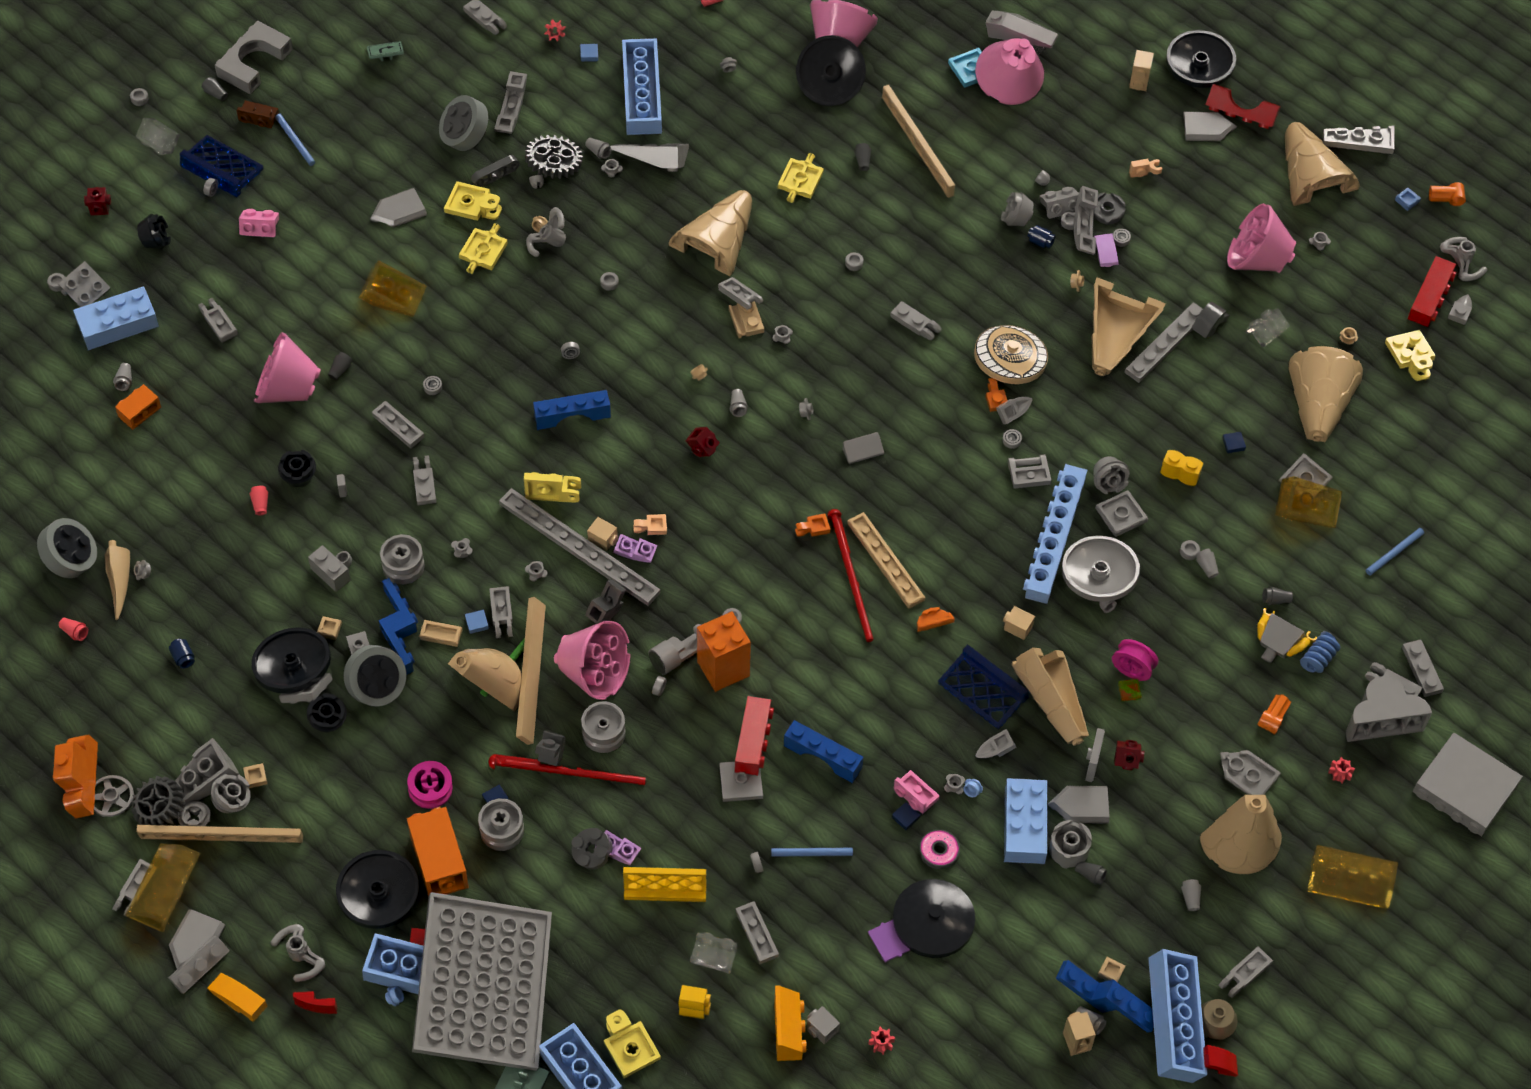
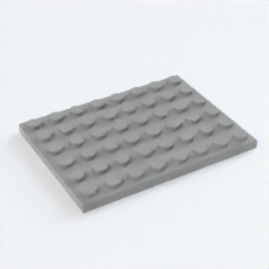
M430 892L412 1052L537 1071L539 1066V1045L541 1043L552 912Z

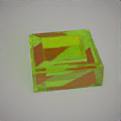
M1138 679L1118 682L1121 701L1141 699L1142 695Z

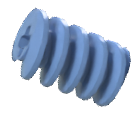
M1321 632V635L1317 637V640L1309 648L1308 652L1301 658V666L1308 672L1322 673L1324 668L1328 666V662H1331L1332 657L1336 655V651L1340 650V644L1329 632Z

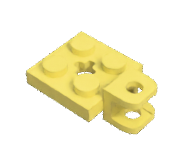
M456 181L444 207V212L477 221L481 215L483 218L496 220L502 211V207L499 205L500 197L491 194L490 189ZM468 199H470V201H471V202H469V203H464V202H463V201H467Z
M1420 330L1386 338L1385 344L1400 369L1409 367L1408 371L1416 381L1430 378L1431 373L1429 369L1432 368L1435 354Z
M536 472L524 473L525 498L541 501L579 502L578 489H581V478L574 476L563 477V475L539 474Z
M621 1009L606 1017V1027L611 1037L605 1039L604 1044L623 1079L661 1059L658 1050L641 1021L632 1025L626 1013ZM628 1046L637 1047L636 1054L628 1053Z

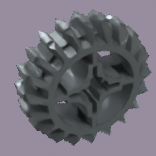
M156 776L155 780L149 778L148 783L142 782L143 787L137 788L138 793L133 795L135 801L131 802V805L134 807L131 809L134 819L140 825L167 826L168 823L174 825L173 819L179 818L178 813L183 811L181 806L186 804L183 800L185 795L182 792L181 786L173 779L171 780L165 776L163 778ZM165 790L169 792V797H166ZM147 809H150L151 816H148Z

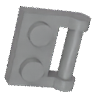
M1045 454L1033 458H1008V468L1013 488L1051 485V476ZM1037 464H1040V466H1031V467L1016 468V467H1018V466H1028V465H1037Z

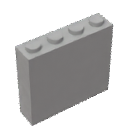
M1453 733L1418 780L1413 792L1420 799L1431 803L1437 810L1451 816L1454 821L1468 827L1471 832L1482 836L1517 788L1523 776L1456 733Z

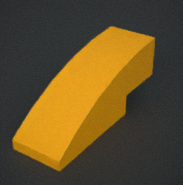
M220 973L207 988V990L236 1012H241L253 1022L268 1007L265 999L223 973Z

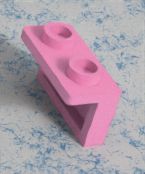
M243 210L239 217V234L275 237L279 213L272 210Z
M911 770L901 779L897 777L894 781L896 794L899 797H904L914 810H918L922 814L939 800L940 795Z

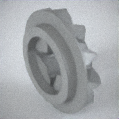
M192 801L183 805V811L178 813V821L181 826H206L210 822L211 813L208 806L199 801ZM190 813L194 814L195 816L198 814L199 821L195 819L191 820Z

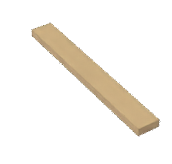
M889 85L883 86L882 99L948 198L954 196V182Z
M535 597L528 600L516 737L527 745L534 743L546 605Z
M137 825L136 831L141 839L303 842L301 829Z

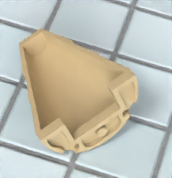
M1293 122L1288 126L1285 133L1286 160L1288 161V179L1290 181V195L1293 206L1310 202L1313 191L1341 184L1340 189L1342 193L1359 189L1360 184L1354 173L1323 144L1320 138L1300 122Z
M739 190L718 202L712 209L698 216L694 221L676 232L670 239L669 246L685 253L688 245L714 257L715 269L731 276L742 246L744 232L747 231L752 209L750 193L745 190Z
M1098 277L1096 278L1094 284L1093 334L1091 339L1092 368L1097 375L1105 376L1112 372L1131 351L1132 346L1146 332V329L1160 315L1166 303L1148 297L1146 303L1111 291L1113 283Z
M1316 346L1309 347L1308 351L1302 352L1300 350L1295 353L1289 361L1288 369L1294 386V394L1299 406V415L1306 438L1316 442H1326L1340 421L1341 415L1349 404L1352 395L1361 383L1363 368L1360 361H1355L1353 355L1344 350L1334 347Z
M484 648L463 650L455 654L448 664L462 676L511 710L515 711L517 709L522 673L511 657L498 650Z
M1031 648L1016 658L1017 661L1012 662V667L1033 696V699L1046 713L1050 723L1068 744L1072 743L1073 746L1084 742L1083 738L1088 737L1089 734L1064 652L1055 650L1044 656L1041 648Z
M1244 795L1201 834L1200 843L1206 856L1217 863L1219 868L1235 874H1252L1265 869L1276 858L1280 849L1282 835L1273 814V808L1266 795Z

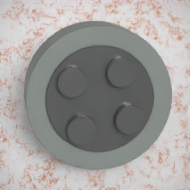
M461 95L453 99L445 108L440 119L439 134L441 140L459 151H467L476 146L486 134L488 125L486 106L467 95Z

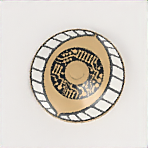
M1000 325L985 330L978 337L975 344L974 357L980 369L991 378L1009 384H1024L1034 381L1042 375L1047 365L1048 352L1044 343L1032 332L1017 326Z

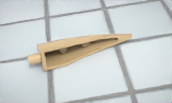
M110 540L108 542L109 547L105 553V570L112 591L115 620H118L127 594L130 551L116 546L115 540Z

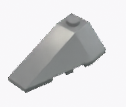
M992 10L985 22L988 37L1002 40L1025 38L1029 40L1031 45L1052 48L1058 38L1057 33L1015 13Z
M640 144L611 145V150L660 168H667V171H678V168L684 167L689 149V144H664L657 146V144H644L643 146H640Z
M212 738L192 755L193 759L187 766L184 765L180 770L182 773L175 781L181 786L182 792L185 795L183 800L187 804L211 795L212 785L220 776L225 774L237 776L240 774L232 760ZM165 790L166 797H169V792Z

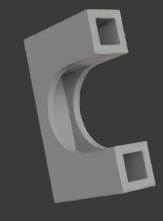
M257 20L238 39L234 46L229 48L226 54L216 62L217 77L251 94L261 84L258 71L241 62L242 59L251 52L263 51L283 60L293 50L291 38Z

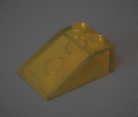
M378 260L371 268L358 298L375 307L413 317L427 286Z
M1295 476L1283 478L1275 515L1293 521L1336 528L1342 491Z

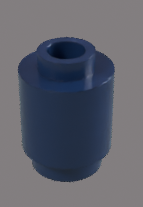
M1038 225L1031 227L1028 232L1029 241L1043 248H1051L1056 238L1052 231Z
M175 639L171 642L169 651L176 665L182 669L192 666L195 662V656L187 640Z

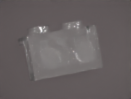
M1279 308L1265 310L1261 313L1262 317L1259 320L1255 319L1248 324L1249 328L1245 330L1246 334L1253 333L1261 347L1267 346L1290 326Z
M697 933L690 963L730 974L737 953V943L728 938H716L710 933Z

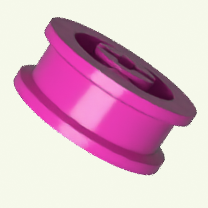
M1131 639L1122 640L1118 646L1119 651H1116L1112 656L1114 666L1122 674L1134 680L1146 681L1150 679L1152 669L1156 668L1159 662L1157 655L1141 642Z
M436 761L421 762L413 767L408 775V793L416 805L422 808L433 809L442 806L451 797L453 790L452 776L448 768ZM438 777L444 782V786L440 791ZM420 779L422 792L416 788V784Z

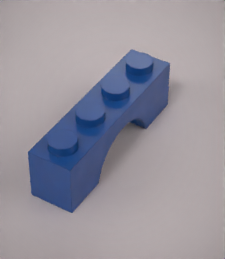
M607 390L533 402L537 430L556 427L561 420L574 415H584L592 421L611 418Z
M795 720L784 735V747L799 755L812 754L819 757L833 769L836 775L851 783L854 782L863 767V756Z

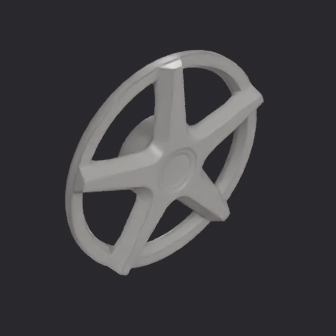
M110 775L96 781L95 787L103 781L105 789L102 793L95 794V800L104 801L102 811L94 806L95 813L102 817H112L130 808L131 802H133L134 790L127 779L117 775ZM109 779H119L125 782V784L116 789L112 787ZM129 788L130 798L128 802H125L120 798V794ZM113 803L123 807L118 811L108 812Z

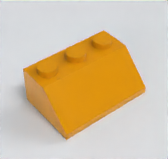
M775 986L774 1008L777 1061L802 1060L803 1053H806V1040H802V1033H805V1020H801V1013L805 1011L804 1000H800L799 992L782 986Z

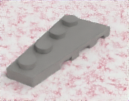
M1374 126L1372 129L1363 130V127H1355L1354 130H1348L1347 128L1324 129L1323 144L1328 147L1393 154L1394 126H1388L1387 129Z

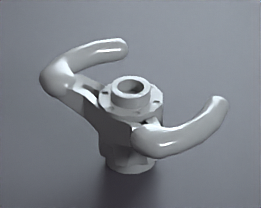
M554 207L550 210L548 223L541 227L538 233L528 235L526 246L529 253L534 257H538L540 254L533 247L534 242H546L556 247L564 244L566 235L560 229L564 228L565 220L559 208Z
M1452 237L1441 243V251L1451 254L1455 262H1457L1460 268L1458 277L1462 281L1476 280L1487 272V268L1482 267L1479 271L1468 274V267L1473 259L1476 248L1474 243L1466 237Z
M300 924L287 926L271 940V945L277 946L285 936L293 933V936L286 943L289 957L296 962L306 961L314 965V968L308 972L295 974L293 980L295 982L309 980L325 968V961L310 950L303 937L304 928Z

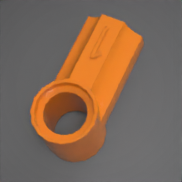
M1456 182L1449 186H1430L1429 201L1450 202L1452 206H1461L1466 202L1464 185Z
M1276 694L1269 708L1263 712L1257 725L1276 734L1282 724L1284 715L1291 705L1288 697Z

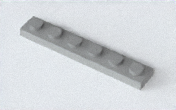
M1193 302L1125 369V373L1140 383L1193 330L1191 327L1203 309Z

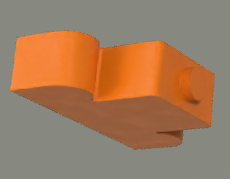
M90 735L69 738L66 743L55 745L53 780L65 790L63 805L65 810L74 818L94 815L98 742Z

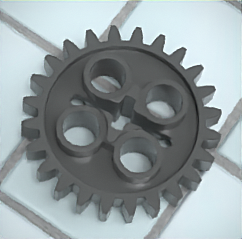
M547 135L546 138L540 136L539 139L534 138V142L530 141L525 150V162L528 163V167H532V171L538 170V175L544 173V177L551 175L552 179L555 176L561 179V175L568 178V174L574 175V171L578 172V169L581 168L582 151H579V146H575V142L569 143V138L563 140V136L557 138L554 135L553 138H550Z

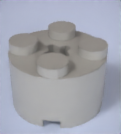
M1066 820L1057 824L1052 832L1049 844V852L1053 860L1066 869L1076 867L1079 862H1085L1089 856L1092 844L1090 830L1084 824L1073 822V820Z

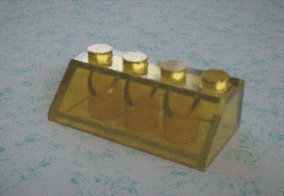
M160 843L125 916L164 932L198 862L200 853L183 845Z
M1317 845L1312 856L1307 891L1388 909L1396 880L1398 862Z

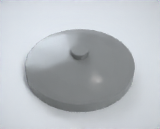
M1090 536L1078 540L1068 548L1063 557L1062 575L1066 584L1077 595L1088 600L1107 602L1120 599L1134 589L1139 578L1140 565L1136 554L1128 545L1112 537Z

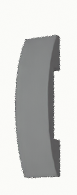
M510 71L506 84L505 98L500 115L497 117L494 131L510 134L514 131L524 98L527 74Z
M1082 186L1075 208L1074 239L1078 251L1094 255L1096 238L1093 237L1094 209L1098 204V190Z

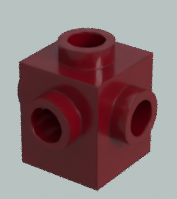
M106 187L87 188L84 204L88 206L90 215H109L111 195L107 194Z
M707 427L695 428L685 440L692 448V452L698 457L711 456L715 453V448L720 443L716 439L715 434Z
M1126 740V742L1117 741L1114 765L1122 766L1125 770L1138 769L1139 762L1143 763L1144 751H1141V744L1134 740Z

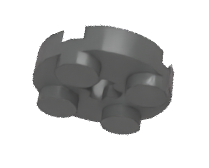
M588 828L581 831L571 842L572 856L576 863L591 870L604 866L609 860L607 858L613 849L610 837L598 828ZM591 844L596 845L594 853L588 851Z

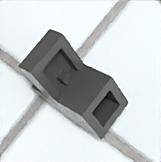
M1210 302L1200 312L1191 329L1205 338L1213 336L1218 325L1226 322L1230 315L1221 306Z
M613 579L608 580L601 596L591 600L585 616L596 624L610 621L624 604L621 600L626 589Z
M544 731L542 740L538 743L535 753L539 754L538 761L557 766L563 758L565 736Z

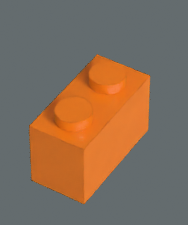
M144 384L115 406L118 417L132 430L161 408L159 397Z

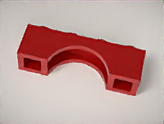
M1216 84L1212 85L1206 105L1212 111L1219 112V110L1226 112L1225 115L1235 118L1237 115L1243 117L1242 121L1248 123L1255 121L1259 123L1258 126L1266 129L1269 126H1274L1281 107L1267 101H1262L1254 109L1241 108L1234 102L1231 89Z

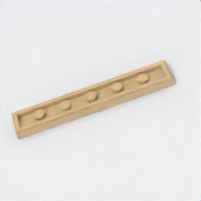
M863 512L849 519L847 524L907 608L910 609L925 601L923 593L866 514Z

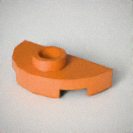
M939 607L929 608L923 611L919 617L917 631L921 632L954 623L955 619L950 612L941 610Z

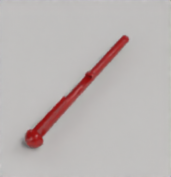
M831 509L827 514V518L832 520L866 642H872L874 639L859 590V582H857L849 555L851 552L841 521L842 514L838 509Z
M493 754L488 760V764L492 769H495L496 766L639 785H645L646 777L585 770L580 767L574 770L562 766L540 764L541 762L536 759Z

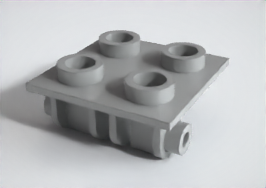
M85 261L58 283L62 288L61 293L64 296L68 294L79 307L94 303L110 289L109 285Z

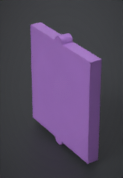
M893 920L887 923L882 922L880 926L868 931L884 962L896 957H902V954L910 951L899 939Z

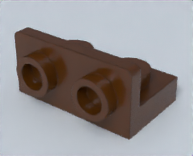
M246 100L242 108L238 107L236 110L238 121L272 128L276 120L275 116L279 114L278 108Z

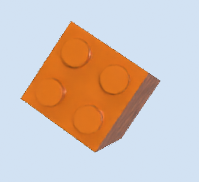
M733 611L697 627V662L715 692L750 676L751 642Z
M437 807L430 812L416 813L407 818L410 838L428 897L430 892L446 895L469 888L466 869L447 808Z

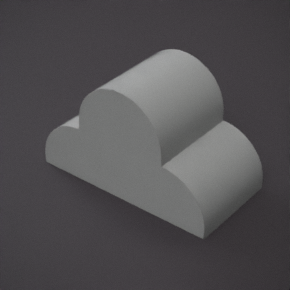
M1387 676L1377 677L1370 681L1361 703L1354 709L1346 729L1347 742L1422 732L1425 730L1432 714L1431 708L1423 698L1411 694L1406 695L1404 687L1396 679Z

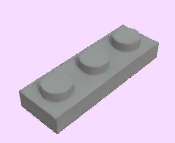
M384 401L372 411V416L409 448L414 447L424 438V433L387 401Z
M1422 640L1403 644L1402 650L1418 685L1423 687L1421 690L1423 696L1427 697L1442 693L1444 688Z
M755 901L735 908V912L759 964L778 958L779 953Z
M214 935L170 975L168 979L180 993L184 994L230 950L217 935Z

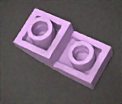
M1113 234L1094 236L1096 238L1100 267L1119 265Z
M620 534L613 553L632 560L651 563L657 545L641 538L639 541Z
M606 830L604 833L610 837L613 846L609 857L631 865L641 848L626 838L622 840Z

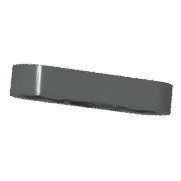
M509 155L476 171L471 176V181L475 186L484 187L518 169L520 163L514 155Z

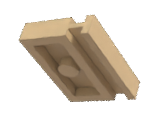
M755 301L751 303L752 308L748 310L738 303L735 306L729 305V312L738 338L745 335L752 336L764 333V326Z

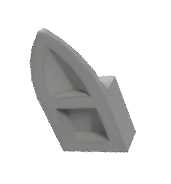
M1469 294L1462 296L1454 302L1448 319L1463 325L1466 324L1472 310V301Z
M1018 397L996 407L1002 423L1008 424L1023 415L1030 407L1032 398Z
M1005 729L985 741L975 756L977 758H989L996 755L1001 757L1017 747L1009 732Z

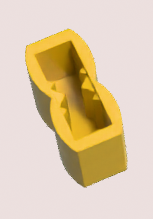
M1168 450L1160 473L1165 477L1178 479L1186 485L1196 486L1203 462L1194 457H1185L1178 451Z
M682 985L679 997V1015L704 1019L705 1015H709L711 995L707 994V989Z

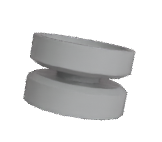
M401 534L392 536L381 546V563L383 573L387 579L390 578L391 582L402 585L419 579L424 571L425 564L422 547L417 539L410 535Z
M607 701L596 702L590 705L584 711L581 718L582 736L586 746L599 753H608L618 749L623 744L626 736L625 716L622 710L617 705Z
M498 798L489 801L480 810L478 817L481 839L487 847L493 850L505 851L514 848L520 843L524 835V823L521 809L515 802Z

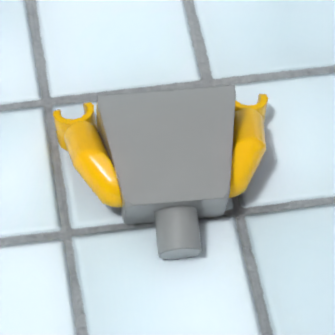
M1264 608L1262 617L1257 624V637L1260 640V645L1266 648L1261 657L1263 660L1272 663L1276 655L1282 658L1292 657L1305 650L1308 646H1312L1316 641L1317 637L1314 639L1309 637L1310 631L1305 635L1303 630L1276 616L1275 611L1268 614L1266 613L1267 608Z

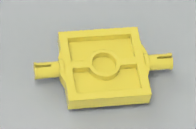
M808 153L805 161L790 158L778 183V189L789 192L786 199L788 202L793 203L796 195L809 199L812 198L824 172V168L812 164L815 158L814 154Z
M494 223L490 231L474 228L459 253V259L470 262L466 269L468 273L473 274L477 266L493 270L508 244L507 239L497 235L500 229L498 224Z

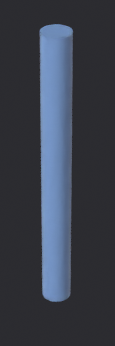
M277 114L275 119L309 166H313L315 161L283 116Z
M1418 528L1365 570L1369 576L1375 573L1424 534L1423 529Z
M771 848V856H853V848Z

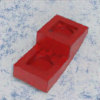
M314 991L293 993L295 1005L317 1013L337 1014L335 998L316 999Z
M1211 1045L1203 1047L1205 1068L1218 1070V1074L1238 1076L1237 1058L1234 1053Z

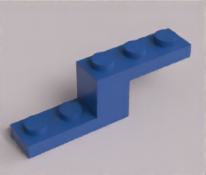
M390 578L382 581L383 588L396 612L379 620L380 630L391 649L402 659L406 674L408 675L414 672L413 663L415 661L411 653L405 651L404 648L406 646L403 638L417 632L416 624L418 620L414 613L409 612V605L406 599L400 597V590L397 584H393Z
M1069 960L1063 961L1056 976L1059 982L1101 1013L1117 1010L1147 1033L1153 1031V1009L1115 980L1099 983Z

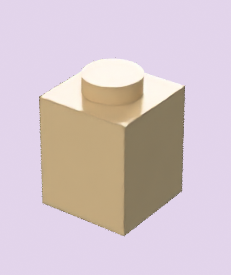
M599 517L587 530L588 540L606 551L610 546H614L618 540L617 527Z
M1014 606L1012 611H1007L1004 616V630L1025 640L1034 625L1035 616Z

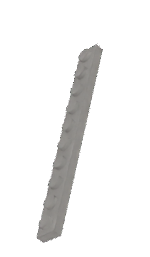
M511 488L499 500V505L607 579H613L625 588L626 592L647 606L660 594L658 587Z

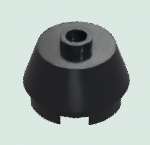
M150 214L138 223V238L144 247L163 249L166 245L170 244L171 236L167 237L166 228H168V225L163 216L158 217V214Z
M291 450L286 452L281 457L278 465L280 477L293 487L307 485L312 480L316 471L314 458L305 450H301V452H291Z
M322 694L315 700H312L307 708V719L310 725L324 733L335 731L346 720V706L333 694Z

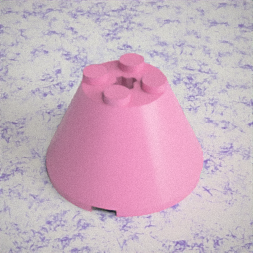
M812 0L810 4L816 39L829 35L840 36L848 39L858 47L878 22V18L874 14L872 16L867 14V9L841 0H828V2Z
M1014 38L989 45L980 54L975 67L976 79L983 92L987 96H992L999 100V103L1007 105L1022 104L1034 98L1041 89L1044 80L1042 63L1029 40L1025 38Z
M1262 203L1255 207L1239 226L1241 231L1237 239L1233 238L1227 263L1229 267L1235 270L1275 271L1280 273L1287 262L1291 263L1294 259L1295 253L1293 251L1296 241L1285 228L1273 208L1268 204Z
M281 332L273 345L272 355L268 356L255 392L258 398L254 399L256 403L307 401L315 388L312 384L320 374L321 369L317 368L316 364L285 333Z
M603 621L573 634L564 635L558 651L554 655V662L558 664L559 669L589 696L594 699L605 700L606 697L615 695L628 673L630 654L627 653V643H629L627 633L619 623Z

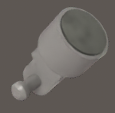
M702 624L695 625L693 627L694 634L685 640L680 641L676 637H671L648 651L649 659L659 673L666 675L680 666L681 662L697 653V627Z

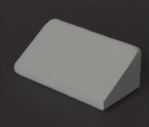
M878 432L843 442V452L849 464L884 454Z

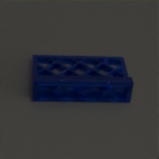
M208 135L190 150L180 152L181 167L206 181L209 178L218 180V187L235 197H238L241 194V189L263 170V165ZM209 142L214 147H204V145ZM219 151H225V152H227L228 154H227V155H218L217 152H219ZM215 152V155L205 156V153ZM202 153L203 156L197 157L193 154ZM231 159H240L242 162L232 163ZM219 160H229V163L219 164ZM206 161H216L217 164H210ZM243 167V171L233 172V168ZM245 167H254L255 169L246 171ZM230 168L231 172H224L221 169ZM244 176L245 178L241 181L235 177Z
M967 644L962 650L963 653L938 680V684L999 730L1021 703H1025L1029 698V691ZM964 660L970 664V670L959 671L958 665ZM971 674L972 683L960 684L959 675ZM973 674H983L986 682L974 683ZM949 676H957L958 685H948L944 681ZM986 686L987 695L975 696L974 687ZM988 686H999L1001 693L989 695ZM972 687L973 696L964 697L961 695L960 688ZM1012 696L1017 700L1012 706H1004L1003 697ZM1001 698L1002 707L990 708V699ZM987 699L988 708H978L976 700ZM1003 711V717L997 722L991 718V712Z

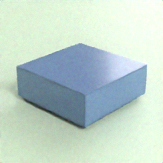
M580 44L581 62L598 61V44Z
M1406 188L1395 197V201L1407 211L1421 200L1409 188Z
M484 610L465 614L470 634L489 629Z

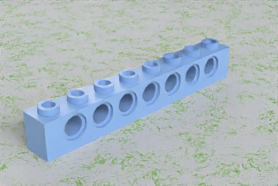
M1065 464L1064 470L1059 471L1057 481L1060 483L1059 486L1055 485L1052 496L1055 499L1049 503L1047 512H1050L1049 517L1045 516L1043 523L1045 531L1040 532L1038 543L1041 544L1039 548H1035L1033 558L1036 560L1034 564H1030L1028 574L1031 576L1024 583L1023 590L1026 591V599L1044 604L1048 603L1085 483L1086 469Z

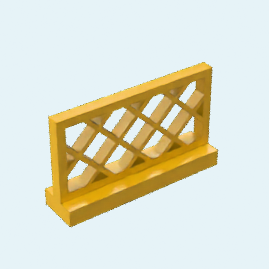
M623 867L624 900L706 902V869Z

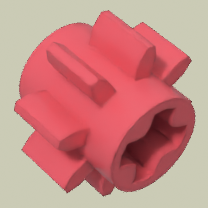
M552 19L551 25H545L548 30L544 35L548 34L549 40L555 38L556 41H559V35L561 37L565 36L563 30L566 26L562 27L561 20L555 23ZM554 27L557 28V33H556V34L553 33V31H554L553 28H554Z
M1340 757V760L1337 762L1335 760L1332 761L1328 773L1332 774L1333 781L1336 780L1343 784L1344 780H1351L1355 768L1351 767L1350 760L1347 761Z
M879 1027L877 1032L871 1031L872 1039H869L868 1044L874 1046V1053L878 1051L884 1055L887 1049L892 1051L893 1045L891 1043L895 1042V1037L890 1036V1029L886 1031Z

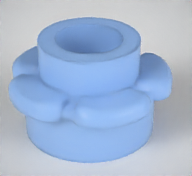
M967 779L963 790L969 797H976L982 793L983 787L977 779Z
M398 986L387 988L388 992L385 993V998L388 1004L397 1006L403 1002V992Z

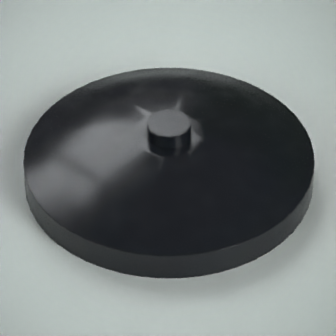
M1193 30L1182 33L1172 40L1167 49L1166 63L1171 74L1182 83L1198 88H1209L1213 84L1220 85L1231 77L1236 65V54L1232 45L1222 36L1209 31Z
M834 35L819 37L811 41L799 55L796 65L797 81L803 93L813 102L823 106H839L849 102L860 92L866 77L865 60L856 45L848 39Z
M288 628L270 635L260 643L252 657V670L257 682L265 689L276 693H295L311 687L325 675L331 663V652L326 639L318 632L307 628Z
M373 850L362 853L349 861L339 874L336 884L338 904L344 915L359 926L371 929L393 926L405 919L414 909L419 897L418 876L411 863L395 852Z
M926 879L913 883L899 895L894 906L893 924L899 939L912 952L924 957L942 958L955 954L968 943L975 926V911L969 897L956 885L944 880Z

